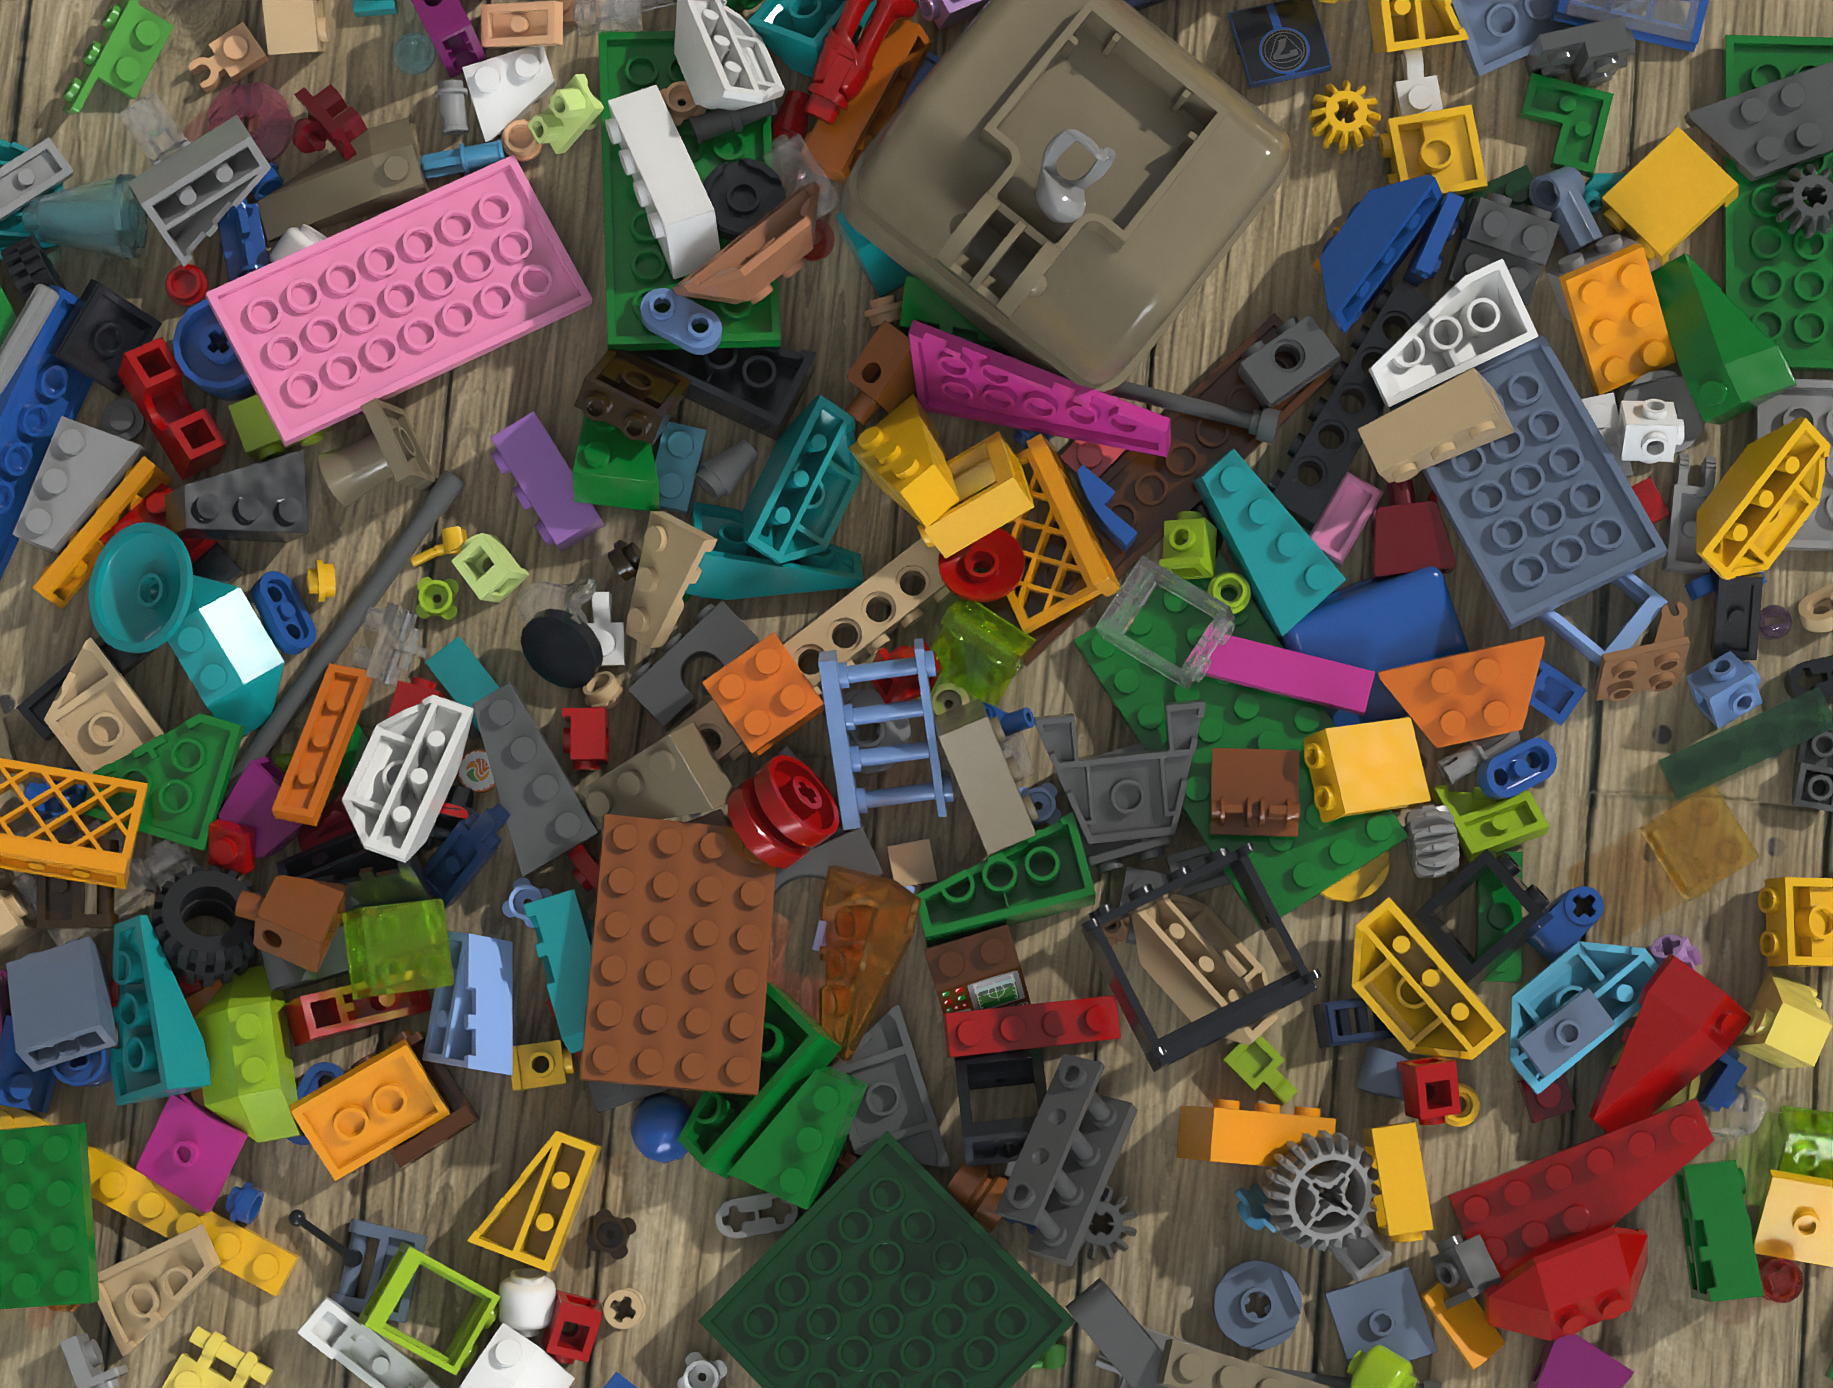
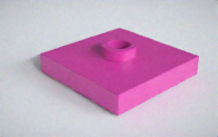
M173 1095L169 1097L135 1170L203 1213L210 1212L248 1135L185 1095Z

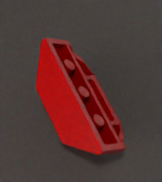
M1611 1227L1531 1258L1509 1273L1499 1285L1493 1284L1484 1290L1486 1321L1490 1326L1552 1341L1565 1335L1576 1334L1583 1328L1606 1319L1610 1320L1619 1317L1622 1313L1631 1309L1648 1264L1647 1233L1644 1229L1632 1230L1629 1228Z

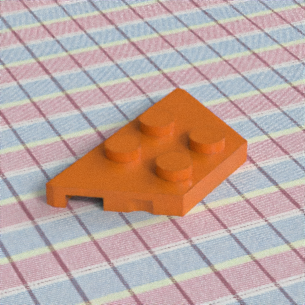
M1543 635L1381 670L1378 671L1379 679L1436 748L1523 730L1545 639Z

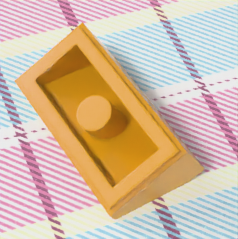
M1439 1280L1418 1294L1470 1369L1475 1370L1506 1344L1497 1329L1488 1324L1485 1319V1312L1474 1297L1447 1309L1444 1301L1449 1299V1295Z

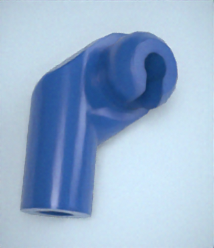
M983 703L989 719L998 717L1005 736L1034 726L1033 714L1027 707L1007 713L992 704Z

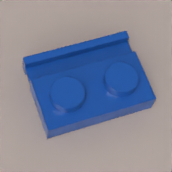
M1450 191L1444 196L1442 203L1437 210L1433 211L1430 222L1422 233L1402 281L1418 287L1427 277L1430 279L1435 277L1443 261V256L1440 255L1446 241L1449 242L1452 239L1459 225L1460 218L1457 217V214L1465 198Z
M6 1015L0 1037V1105L48 1114L57 1077L54 1075L51 1067L33 1072L15 1052L12 1016Z

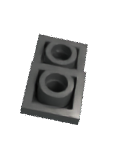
M1801 719L1794 764L1792 805L1833 812V724Z

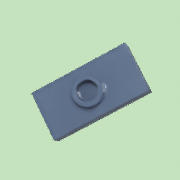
M1584 988L1523 1034L1516 1042L1540 1075L1547 1077L1615 1023L1591 990Z

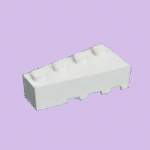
M653 85L608 100L611 118L605 120V125L612 144L619 143L621 147L619 156L623 169L627 176L632 175L634 179L633 187L637 200L641 207H645L655 239H658L673 279H677L691 274L719 252L720 244L713 205L657 85Z

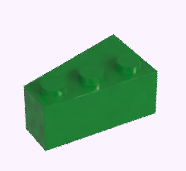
M906 275L900 330L904 335L909 338V331L913 320L1006 356H1013L945 302L920 278Z
M584 414L573 467L574 502L645 511H660L659 480L651 444L645 441L631 440L623 434L621 429L605 421H593Z

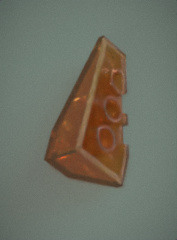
M833 865L828 866L820 902V920L827 921L826 945L819 946V961L826 963V986H822L819 989V1024L843 1047L836 1056L845 1062L851 1061L913 938L921 898L896 880Z

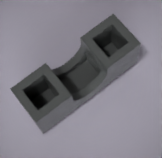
M723 601L716 607L711 603L701 610L693 620L696 626L685 636L681 633L675 635L662 648L665 655L653 666L647 662L630 679L634 684L628 688L629 692L666 731L698 703L693 694L684 685V672L692 661L708 657L715 659L724 667L759 643L758 637Z

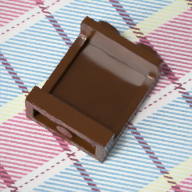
M410 1029L392 1038L388 1045L391 1047L406 1039L449 1107L450 1115L392 1148L394 1151L391 1154L400 1168L409 1167L480 1120L446 1064L422 1060L426 1032L417 1031L413 1034ZM374 1053L368 1054L367 1056L358 1060L351 1066V1068L353 1069L356 1066L367 1061L368 1059L374 1057Z

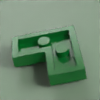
M1531 73L1519 118L1560 128L1550 168L1559 169L1570 166L1577 169L1582 176L1590 178L1594 174L1614 94Z

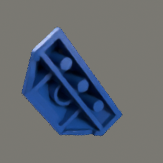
M1427 174L1369 190L1361 202L1356 203L1351 208L1347 221L1336 236L1329 238L1324 245L1319 260L1328 311L1338 330L1346 333L1351 325L1368 310L1415 246L1430 222L1433 211L1438 209L1444 199L1435 177Z

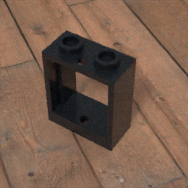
M1490 849L1483 851L1409 918L1466 985L1477 986L1554 918L1546 909L1550 904L1549 899L1536 885L1531 884L1527 887L1517 876L1522 871L1520 866L1505 851L1500 855ZM1490 868L1529 914L1476 960L1438 917V914Z
M1042 1048L954 1057L966 1166L1017 1161L1036 1116L973 1123L969 1090L1034 1083L1037 1109L1039 1111L1047 1093Z

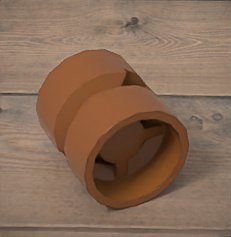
M964 1161L945 1190L964 1209H968L970 1215L987 1232L991 1233L1002 1218L995 1213V1210L1009 1178L1003 1173L995 1176L991 1175V1165L989 1164L966 1166Z

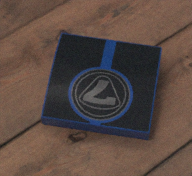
M1283 0L1228 13L1237 55L1240 54L1248 89L1331 71L1332 63L1312 0Z

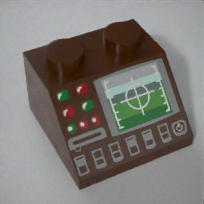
M1008 924L924 950L943 1014L1031 1004Z

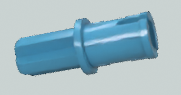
M501 139L466 147L464 143H460L459 148L423 155L421 157V167L425 178L428 180L465 173V176H467L471 171L480 170L506 158Z

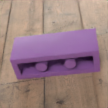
M534 411L490 437L497 448L490 453L503 475L509 471L512 472L519 484L512 488L525 511L533 506L541 519L534 526L547 546L555 542L559 550L563 552L605 526L592 504L574 502L573 473Z

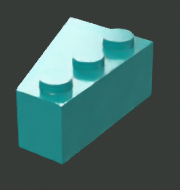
M572 889L523 904L527 918L530 919L535 928L538 944H535L538 957L543 960L548 980L546 985L561 1038L570 1054L582 1051L594 921L589 919L578 895Z

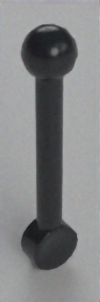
M295 1209L289 1214L288 1219L291 1225L303 1227L343 1256L346 1266L356 1267L362 1263L363 1256L359 1250H349L308 1221L302 1210Z

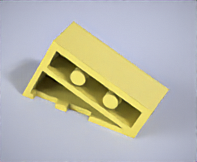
M1768 968L1750 1011H1745L1751 1017V1020L1738 1035L1734 1047L1781 1069L1814 1067L1832 1028V1023L1827 1012L1821 1009L1823 1003L1816 998L1818 994L1816 989Z

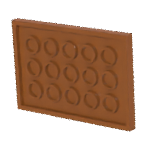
M604 814L579 1074L580 1081L750 1096L758 1095L776 867L770 866L754 855L745 846L733 827Z

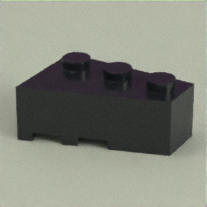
M304 449L186 484L166 494V528L182 539L288 543L308 534Z
M355 829L276 862L279 876L286 875L347 885L345 917L430 901L418 852L404 863L364 849Z

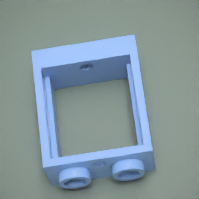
M1632 572L1611 583L1639 606L1604 649L1599 647L1555 610H1551L1537 618L1600 667L1602 654L1631 648L1661 611L1663 605L1668 602Z

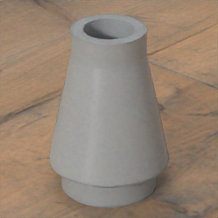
M740 439L735 445L700 464L701 470L695 474V478L702 489L713 499L719 500L723 495L728 497L751 464L758 459V454L746 440Z

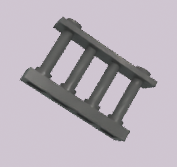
M1063 1054L995 1213L998 1216L1037 1227L1027 1249L1033 1257L1072 1267L1138 1110L1131 1102L1098 1095L1095 1089L1105 1068L1102 1062Z

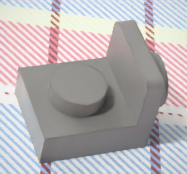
M88 1333L79 1334L60 1342L76 1388H115L120 1385L117 1377L129 1373L126 1364L102 1372L100 1364H103L101 1349L95 1339H89Z

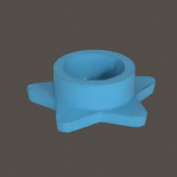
M1253 1184L1250 1190L1239 1188L1235 1191V1194L1240 1199L1237 1204V1211L1241 1219L1249 1227L1261 1230L1266 1226L1273 1233L1278 1231L1271 1224L1270 1218L1272 1215L1265 1211L1263 1204L1269 1199L1263 1193L1259 1184Z

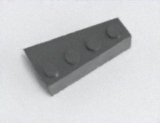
M510 682L473 703L501 805L511 815L506 822L522 877L528 876L574 849L579 844L601 833L595 827L578 798L576 789L515 685Z

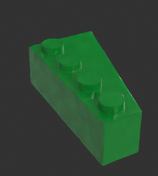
M1074 811L1043 830L1035 831V836L1020 841L1003 851L1000 850L986 857V860L967 870L964 869L915 895L927 947L961 939L1008 924V926L1095 905L1096 893Z
M767 981L758 1095L703 1092L677 1140L703 1168L728 1179L731 1175L727 1173L816 1069L827 1067L843 1047L790 994Z

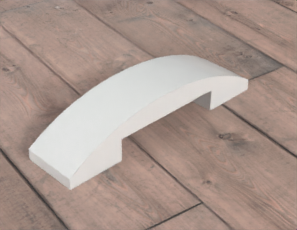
M327 1296L297 1331L299 1335L331 1360L335 1358L372 1388H445L392 1342L365 1327L357 1320V1316Z

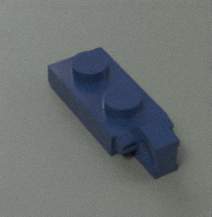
M497 803L491 809H485L480 816L474 812L468 818L459 821L422 869L427 889L445 908L457 901L498 849L497 846L502 839L496 833L511 816L500 803Z

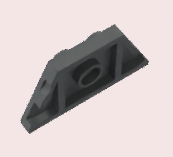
M1833 61L1687 112L1684 119L1691 128L1696 126L1713 142L1711 146L1723 157L1731 159L1735 163L1736 169L1751 182L1829 155L1833 152Z
M893 1006L832 1066V1068L868 1083L848 1133L854 1153L863 1155L888 1131L920 1164L943 1168L951 1166L900 1006Z

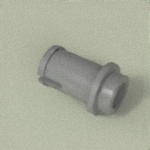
M461 80L439 82L438 90L434 93L435 97L440 101L442 134L449 136L466 134V132H469L465 107V96L468 95V89L463 87V81Z

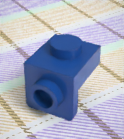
M1731 1047L1714 1062L1718 1067L1697 1097L1700 1106L1709 1112H1719L1722 1107L1728 1109L1741 1091V1087L1737 1083L1747 1067L1737 1061L1740 1054Z

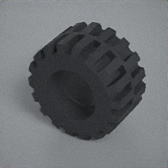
M212 865L211 871H203L202 866L192 867V874L187 875L183 870L175 874L174 883L167 880L162 886L161 894H157L154 901L152 928L175 978L181 974L185 976V983L194 985L195 980L204 981L203 986H213L214 980L220 979L222 984L231 982L233 973L240 977L247 972L248 963L253 965L258 955V948L253 944L255 921L235 916V908L240 893L243 890L248 892L253 890V884L248 879L240 882L238 880L239 873L231 869L228 874L222 873L220 866ZM198 916H214L226 922L230 929L220 935L203 936L192 932L185 926V923Z

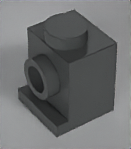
M1457 1234L1436 1244L1439 1253L1430 1257L1436 1269L1437 1277L1449 1295V1299L1444 1301L1447 1309L1483 1293L1484 1290L1493 1284L1499 1285L1502 1282L1480 1234L1464 1242L1461 1235Z

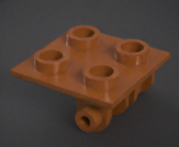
M1212 748L1210 835L1298 837V821H1300L1299 750Z

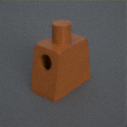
M886 320L881 323L847 374V379L860 391L845 411L863 426L868 423L879 408L890 414L912 394L917 397L909 338Z
M280 875L275 877L266 896L243 890L236 904L235 916L255 921L253 944L258 949L317 973L345 917L348 886Z

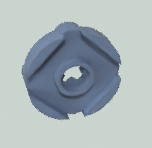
M1248 1260L1238 1263L1224 1273L1214 1288L1213 1313L1221 1331L1228 1338L1243 1347L1257 1350L1275 1347L1291 1336L1299 1321L1302 1308L1299 1288L1288 1272L1271 1262ZM1253 1292H1256L1259 1297L1267 1296L1269 1299V1304L1264 1306L1265 1314L1261 1317H1258L1254 1311L1247 1313L1245 1305L1250 1302L1249 1295Z

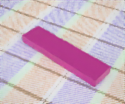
M1206 629L1195 674L1364 716L1375 671Z

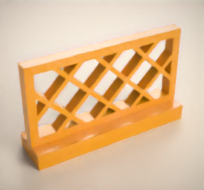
M1041 433L1026 441L1029 448L1016 455L1020 459L1022 466L1030 463L1034 473L1029 484L1032 500L1034 501L1035 498L1048 502L1050 511L1044 525L1027 520L1029 511L1010 521V523L1015 524L1011 535L1017 541H1019L1024 527L1042 531L1034 553L1023 550L1024 558L1031 559L1024 581H1020L1017 587L1021 588L1019 595L1016 589L1006 595L1022 631L1026 634L1100 594L1108 597L1122 589L1055 446ZM1039 484L1043 493L1037 492ZM971 495L970 497L966 498V499L963 500V501L968 500L969 498L973 497V495ZM1055 521H1057L1060 529L1053 528ZM1051 534L1063 537L1067 542L1061 561L1043 556ZM1072 557H1074L1077 565L1070 564ZM1040 562L1059 567L1051 589L1033 584ZM1067 570L1080 573L1087 587L1073 595L1060 592ZM1033 591L1047 595L1048 598L1043 611L1029 618L1024 609L1029 592Z
M0 758V774L5 779V782L0 784V795L12 789L23 804L3 817L0 816V829L4 832L0 833V868L126 890L130 876L129 867L148 791V783ZM9 773H14L16 775L11 777ZM30 777L42 778L50 789L28 801L18 787V784ZM53 780L60 781V783L55 785ZM74 784L87 786L93 797L75 808L71 807L61 793ZM97 788H101V789H105V790L99 792ZM117 792L136 794L133 807L118 816L106 802L107 798ZM55 796L66 813L45 824L34 808ZM100 804L110 818V821L89 832L79 818V815ZM28 812L40 829L26 837L14 835L7 824ZM130 819L127 830L122 823ZM73 820L84 836L70 845L59 843L51 832ZM117 828L125 839L122 853L104 851L96 839ZM46 836V838L48 839V841H46V840H40V839H41L42 837ZM90 844L92 848H87L84 846Z

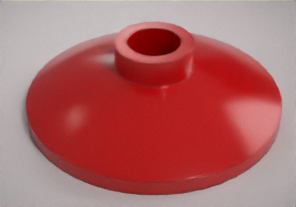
M998 528L946 559L940 552L938 568L943 583L952 593L973 602H989L1006 596L1017 587L1024 574L1025 558L1018 541L1008 532ZM978 568H986L987 570H989L986 573L975 572V570Z

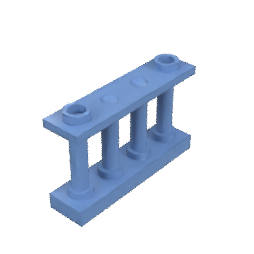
M923 638L914 639L915 657L847 666L846 662L838 663L837 650L819 652L818 665L843 830L861 828V814L868 813V808L936 799L938 817L947 816L946 802L954 801L951 775L942 776L928 678L936 676L933 650H924ZM918 674L921 699L853 708V704H844L842 689L850 688L849 683ZM924 716L927 741L859 750V746L850 745L849 731L856 730V725ZM930 758L933 782L865 791V787L857 788L855 772H861L862 767Z

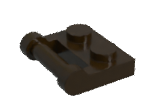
M57 840V841H58L59 843L69 844V845H70V844H72L73 842H75V841H77V840ZM96 840L104 851L119 853V840ZM90 844L84 846L87 848H92ZM37 875L36 929H112L115 924L119 923V914H114L115 888L97 885V914H85L84 882Z

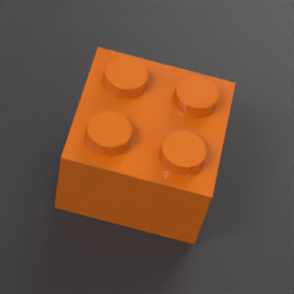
M774 632L702 682L754 759L825 711L824 702Z

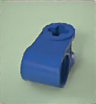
M1581 886L1568 890L1550 909H1547L1554 918L1527 942L1543 958L1551 963L1576 941H1580V938L1599 920L1604 909L1603 898L1598 891L1591 887ZM1586 897L1590 901L1586 906L1590 912L1589 915L1584 913L1576 916L1573 913V910L1576 908L1573 898L1582 899Z

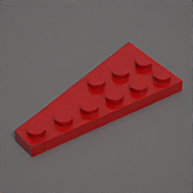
M1696 1097L1451 1193L1448 1197L1466 1240L1480 1234L1503 1281L1509 1273L1533 1257L1611 1228L1714 1141V1136Z

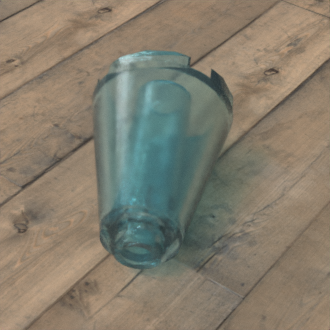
M119 174L32 198L29 206L24 208L22 215L25 231L30 232L36 241L124 259H138L141 256L136 252V249L145 248L148 224L147 213L141 204L137 202V197L128 183L136 178L133 174Z

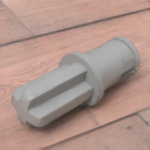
M1518 731L1468 741L1461 749L1437 761V769L1443 779L1451 786L1465 775L1478 769L1485 759L1519 743L1521 740Z

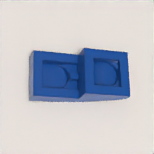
M1082 464L1077 470L1075 479L1083 501L1102 531L1125 553L1136 540L1138 532L1108 508L1114 500L1116 492Z

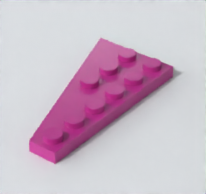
M913 320L909 331V341L917 398L925 411L1167 457L1171 445L1170 418L1095 389L1077 385L1064 377Z

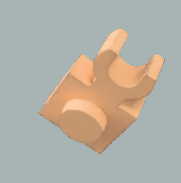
M241 22L208 44L214 52L213 56L210 58H196L188 65V68L194 76L202 70L210 71L209 78L200 83L205 93H209L219 87L222 77L227 73L235 83L269 59L245 23Z

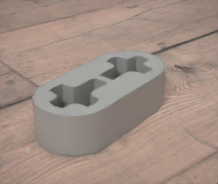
M767 1192L735 1198L724 1202L719 1207L716 1214V1224L718 1230L724 1236L731 1239L782 1231L791 1227L796 1222L799 1215V1206L781 1199L782 1204H790L791 1213L785 1215L784 1223H777V1219L774 1216L761 1218L760 1210L772 1207L774 1204L773 1199L779 1197ZM737 1206L740 1213L754 1211L755 1219L743 1222L741 1224V1231H734L733 1225H725L724 1216H728L731 1213L730 1207Z

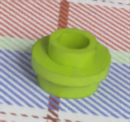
M1235 572L1218 574L1211 580L1207 590V597L1211 607L1223 615H1235L1243 611L1248 605L1251 596L1247 580ZM1224 588H1232L1236 591L1237 597L1233 601H1226L1221 597L1220 592Z

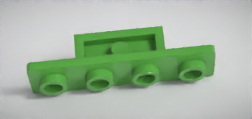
M121 0L118 6L112 4L102 20L101 25L106 29L99 42L93 40L83 55L82 62L86 64L79 79L73 77L64 90L62 99L66 100L62 111L69 115L78 114L96 80L101 81L130 99H136L174 25L138 4L139 0Z

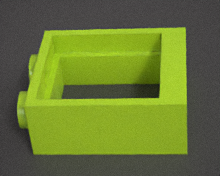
M402 1241L357 1320L365 1327L446 1371L457 1375L461 1367L465 1369L472 1362L478 1349L475 1341L482 1329L490 1328L499 1313L497 1302L501 1296ZM419 1264L477 1296L445 1354L386 1323Z

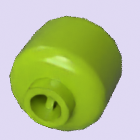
M1374 1345L1366 1353L1359 1350L1352 1358L1347 1369V1373L1352 1376L1350 1388H1415L1417 1378L1412 1376V1363L1382 1345Z

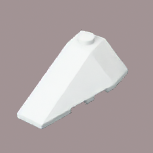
M1503 258L1462 277L1369 368V372L1386 408L1538 337V333Z
M502 1323L459 1388H569L575 1378L539 1346L505 1323Z

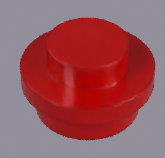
M187 264L183 267V265H179L173 268L167 275L165 290L168 297L179 306L190 307L205 298L206 292H208V280L203 271L197 266Z

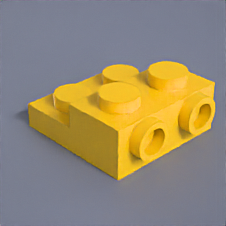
M1472 104L1394 117L1387 120L1384 127L1385 133L1378 135L1380 155L1382 159L1390 158L1392 173L1386 175V185L1429 174L1436 178L1443 197L1449 191L1456 195L1486 190L1488 184Z
M1781 877L1764 879L1765 887L1759 892L1758 906L1763 913H1766V931L1760 937L1759 947L1762 955L1767 957V967H1833V878Z

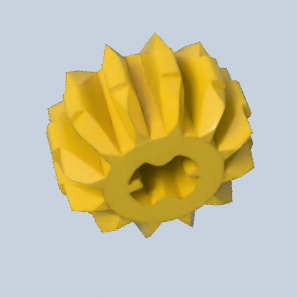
M1348 79L1343 81L1340 91L1330 83L1325 87V96L1316 94L1312 101L1315 109L1309 111L1307 118L1309 121L1316 123L1311 130L1312 137L1325 135L1322 147L1328 149L1332 142L1338 143L1337 149L1340 154L1346 152L1348 143L1356 151H1359L1363 148V139L1373 140L1376 134L1373 126L1379 124L1381 119L1379 113L1372 111L1378 102L1376 97L1363 99L1366 91L1365 85H1360L1356 92L1350 91L1351 84ZM1344 111L1343 116L1349 113L1352 116L1350 123H1345V118L1339 121L1336 118L1337 113Z

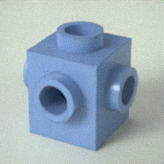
M1731 651L1686 676L1695 706L1718 729L1763 703L1757 686L1761 684V678L1757 670L1750 662L1743 663Z

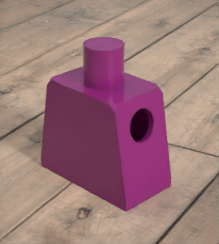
M411 0L450 79L464 73L462 67L487 60L477 35L459 0Z
M269 756L250 761L218 814V819L256 829L255 856L260 859L275 855L297 838V835L307 826V824L276 819L271 809L286 773Z
M1565 1335L1552 1341L1546 1340L1528 1388H1622L1634 1372L1578 1335Z

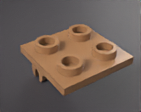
M1676 602L1677 616L1671 615L1667 604L1663 605L1660 615L1661 620L1656 631L1654 643L1602 654L1594 691L1596 701L1608 698L1613 701H1619L1630 697L1636 692L1650 689L1655 692H1661L1680 683L1690 646L1689 638L1684 634L1683 624L1687 620L1688 610L1683 603Z

